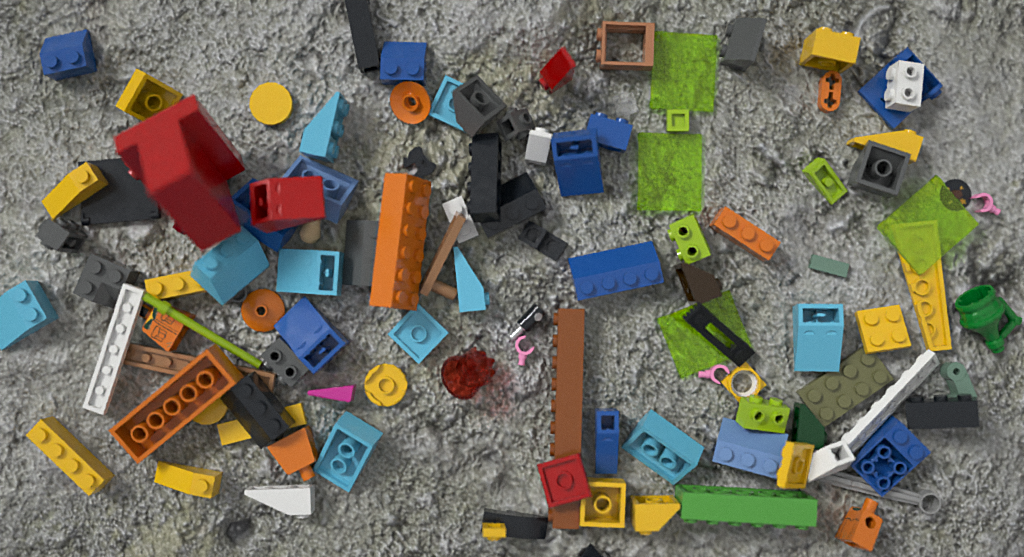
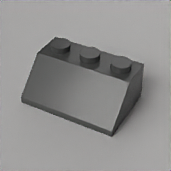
M347 220L342 285L372 287L379 221Z

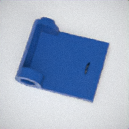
M906 47L857 91L892 130L911 112L885 109L884 93L888 82L886 72L889 66L899 60L923 64L909 47ZM925 65L921 103L928 98L931 100L941 94L942 90L940 88L943 86Z

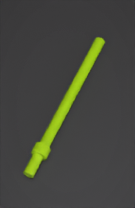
M148 292L142 298L143 301L157 308V312L162 315L167 314L258 369L260 367L261 360L174 309L169 302L161 301Z

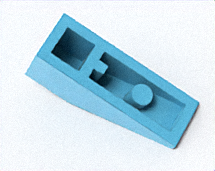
M453 247L459 312L486 310V305H490L489 292L484 291V287L460 249Z

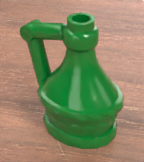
M992 285L974 287L964 292L955 301V308L960 314V325L963 328L981 334L985 338L987 348L992 353L1002 352L1005 349L1004 339L1017 325L1022 323V318L1016 315L1002 297L996 296V290ZM1004 313L1008 318V322L998 331L999 321Z

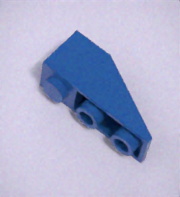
M595 408V474H617L619 411L616 408Z

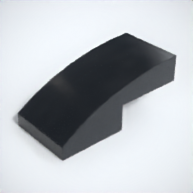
M530 220L518 238L558 262L568 245L567 242Z

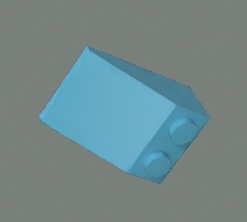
M25 280L0 296L1 351L59 318L38 281Z
M346 411L335 423L313 471L345 491L350 492L383 433Z

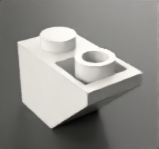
M535 128V130H530L524 162L546 166L552 134L548 133L547 129Z
M845 440L825 446L813 453L807 478L808 483L845 470L852 464L855 457Z

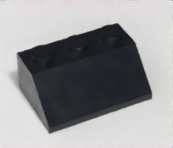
M527 172L501 185V220L496 222H480L488 239L546 211L547 208Z
M255 371L244 377L220 398L260 449L295 423V420Z

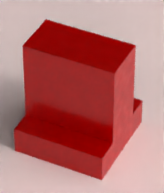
M195 94L113 137L117 155L147 186L148 194L201 252L242 230L227 183L228 179L246 170L241 154Z

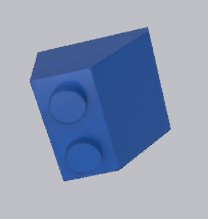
M88 29L45 38L39 53L45 76L57 81L98 72Z
M384 41L380 58V80L382 84L398 85L404 81H413L421 86H426L427 42Z

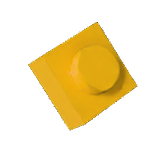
M482 523L483 537H487L488 540L492 541L500 540V537L505 538V523Z

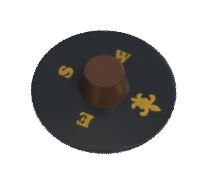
M948 180L940 188V202L948 210H962L971 201L970 187L962 180Z

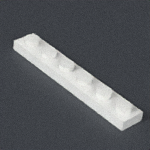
M123 283L82 408L102 415L107 413L144 302L142 298L146 294L145 289Z
M928 349L924 354L919 355L913 366L909 370H905L900 379L886 390L885 395L871 406L870 411L858 419L853 429L842 436L841 440H845L852 454L871 437L940 364L934 352Z

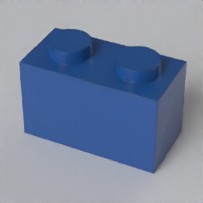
M596 112L595 115L591 114L586 129L597 128L599 147L624 154L633 125L628 124L629 121L625 119L607 118L608 115Z

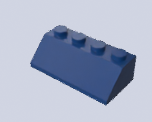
M652 241L568 258L576 301L664 283L660 261Z

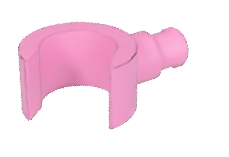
M987 193L975 194L970 198L981 197L984 200V207L974 211L975 213L989 212L999 215L1001 209L993 205V198Z
M527 335L518 337L515 342V348L519 353L518 365L525 366L527 355L534 350V347H532L528 351H522L518 346L520 340L524 339Z
M715 364L709 370L698 371V377L711 379L714 383L721 384L715 379L714 371L717 368H722L728 374H730V371L724 365Z

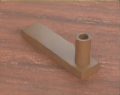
M456 211L419 286V292L425 296H428L430 291L453 301L458 292L457 288L436 279L466 220L465 215Z

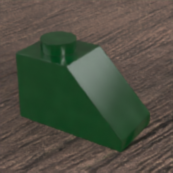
M794 402L791 442L809 443L815 445V450H820L827 442V433L824 426L805 404Z

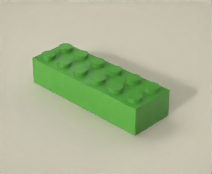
M675 484V498L680 503V509L676 513L687 523H697V520H706V523L714 525L724 521L733 526L750 523L754 527H764V524H772L775 528H786V525H793L795 528L808 530L809 526L816 527L818 500L805 491Z

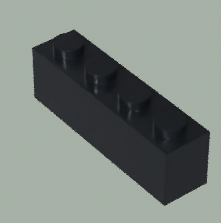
M498 132L476 134L472 137V143H469V154L472 156V160L468 163L471 182L467 184L468 194L470 195V202H467V213L471 215L474 223L500 221L502 141Z

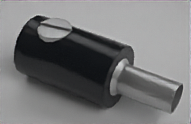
M534 303L517 321L519 326L509 336L515 341L523 331L529 332L546 313Z

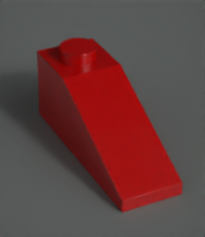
M564 46L555 53L539 73V84L544 91L548 90L550 94L573 79L576 64Z

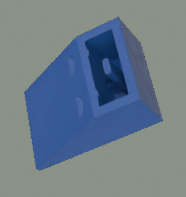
M597 128L553 133L551 144L561 197L604 193Z
M306 296L274 325L295 355L313 374L320 372L350 343Z
M891 416L873 433L850 466L883 497L931 452L900 420Z

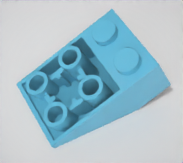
M336 92L304 129L299 152L306 157L333 163L334 158H338L340 147L337 144L339 137L342 138L344 133V125L342 123L344 116L347 117L349 112V104H347V100L340 92Z
M280 249L276 292L341 296L344 253L323 250Z
M797 304L793 306L794 371L839 372L844 329L843 304Z

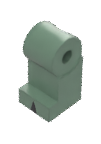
M945 362L941 365L940 375L946 380L951 392L948 394V398L957 397L958 394H972V397H977L963 364L959 362Z

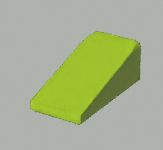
M824 158L814 159L802 170L806 178L830 205H833L848 192Z

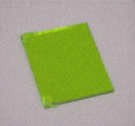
M667 31L654 32V63L651 70L649 109H689V111L713 113L717 35Z
M638 133L637 210L701 211L702 134Z
M935 175L876 227L914 271L921 275L979 224L946 187L942 179Z
M730 290L724 291L722 296L702 304L752 348ZM694 305L657 318V323L662 331L680 378L729 360L726 355L684 320L683 316H686L687 312L690 313V309H694ZM712 323L705 327L726 347L730 348L731 344H735Z

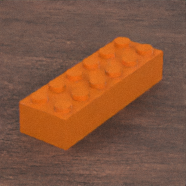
M385 173L370 306L417 311L421 267L424 259L423 250L426 238V224L429 215V198L431 195V182L407 173Z
M214 344L108 431L134 461L139 464L243 379L244 376L217 344Z

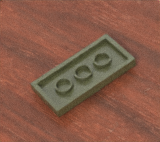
M862 346L840 361L839 372H824L796 391V393L818 421L826 427L894 379L876 353L865 354L864 347Z

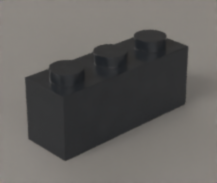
M939 394L924 399L922 395H914L905 401L908 429L980 427L977 397H972V394H958L954 398H948V395Z

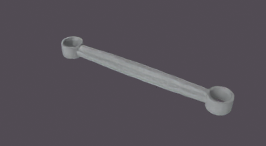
M839 471L817 480L881 497L858 475ZM894 486L882 497L914 504L926 514L937 513L942 504L940 497L927 489L917 493ZM932 495L934 497L933 505L929 508H923L922 500L924 497Z

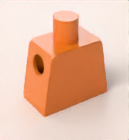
M309 425L267 446L287 475L299 471L303 481L315 476L310 464L318 460L319 455Z

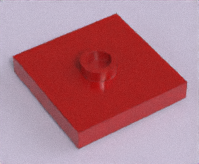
M580 453L537 464L549 508L592 497Z

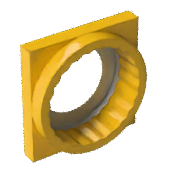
M747 362L743 363L740 367L737 366L720 381L738 403H740L741 396L757 395L766 386V383ZM740 373L747 374L752 380L750 390L744 393L736 391L733 387V379Z

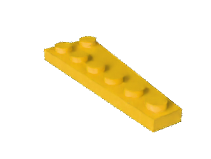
M936 220L891 225V231L926 350H950L952 345Z

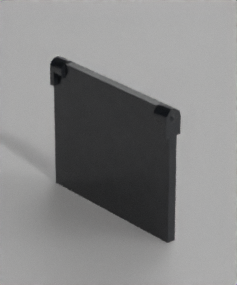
M121 158L78 162V167L85 162L98 166L109 183L81 202L80 216L82 226L161 219V207L148 194L147 186L140 179L137 181L128 173L130 169Z

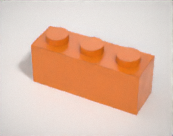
M726 206L718 211L709 225L711 229L762 262L769 261L781 243Z

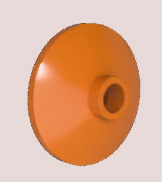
M404 81L392 90L390 105L398 119L408 124H417L428 117L431 110V99L423 86L413 81ZM411 97L415 99L416 104L411 102Z
M255 290L248 294L242 303V318L247 326L255 331H271L275 329L274 325L285 315L284 302L272 290ZM259 307L265 308L263 315L258 313Z

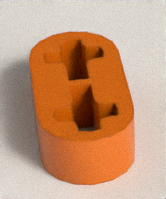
M836 71L826 72L819 81L817 104L819 110L824 113L836 110L840 104L842 77ZM831 76V79L835 81V83L831 85V88L829 90L830 83L826 82V80ZM830 94L829 100L833 102V105L828 108V104L824 103V101L828 99Z

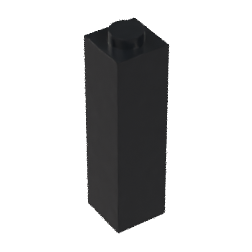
M345 0L358 68L362 74L380 70V53L369 0Z

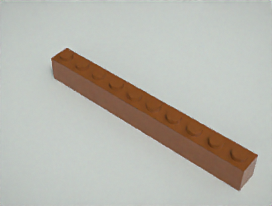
M558 308L557 313H553V326H557V334H553L552 343L553 347H556V356H552V369H556V378H552L551 391H555V399H551V412L555 413V421L550 422V434H554V443H550V456H554V459L576 453L581 454L585 309ZM580 500L548 508V522H552L553 529H579Z

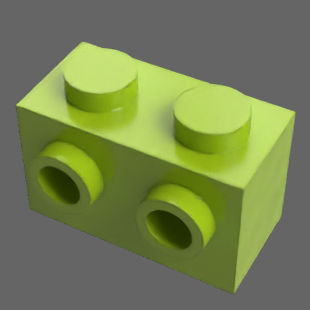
M695 213L669 224L670 229L667 232L671 241H676L679 249H676L680 261L691 264L711 255L712 251ZM681 227H685L687 232H682ZM689 248H695L696 252H691Z
M757 395L741 396L735 421L746 429L784 434L790 408L783 403V400L774 397L766 400Z

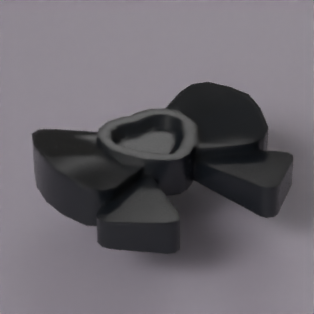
M419 146L409 152L408 158H404V168L416 163V166L420 168L414 176L424 179V176L431 175L437 167L435 163L429 162L426 156L423 155L422 147Z

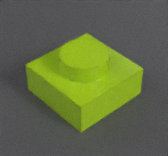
M667 109L666 132H689V109Z

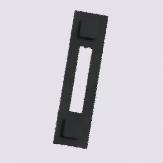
M698 301V305H694V309L691 308V312H687V315L683 316L684 320L740 367L755 351ZM712 323L735 344H731L730 348L726 347L705 327Z

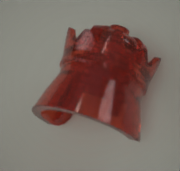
M477 347L466 351L463 355L447 358L441 368V378L445 388L452 396L458 399H471L482 386L493 382L491 378L496 372L492 369L495 359L487 358L486 351H477Z

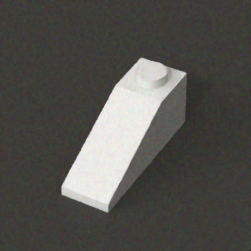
M315 484L250 486L244 490V495L287 515H296V518H307L315 511Z

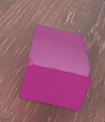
M356 384L311 389L307 394L315 397L351 402L354 400Z

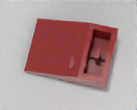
M322 176L269 178L250 183L252 226L265 233L326 218Z

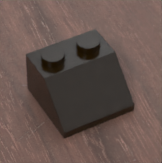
M685 262L674 265L689 305L697 306L698 301L703 304L722 296V284L719 278H715L713 274Z

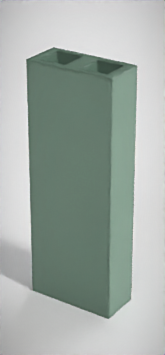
M811 254L808 268L846 278L850 264Z

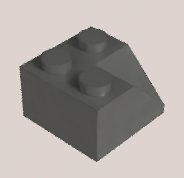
M90 253L73 294L115 309L123 283L135 285L140 271L102 254Z

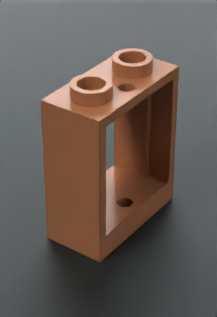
M602 21L601 28H597L596 41H600V49H596V63H599V69L651 71L654 63L655 23ZM607 33L643 34L642 62L606 61Z

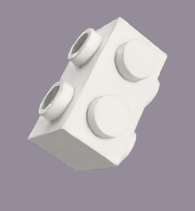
M899 60L889 66L886 72V79L888 80L887 89L884 93L885 109L912 112L921 107L924 64Z

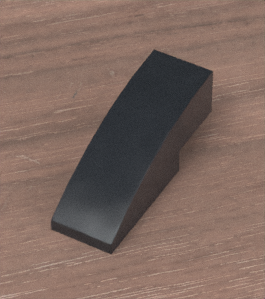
M485 508L482 523H505L506 537L545 539L548 517L511 510L500 511Z

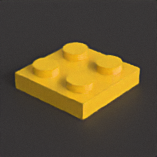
M900 305L860 310L854 313L865 354L906 349L911 346Z
M786 441L781 453L782 462L781 467L777 471L778 480L776 486L782 488L806 487L815 445Z

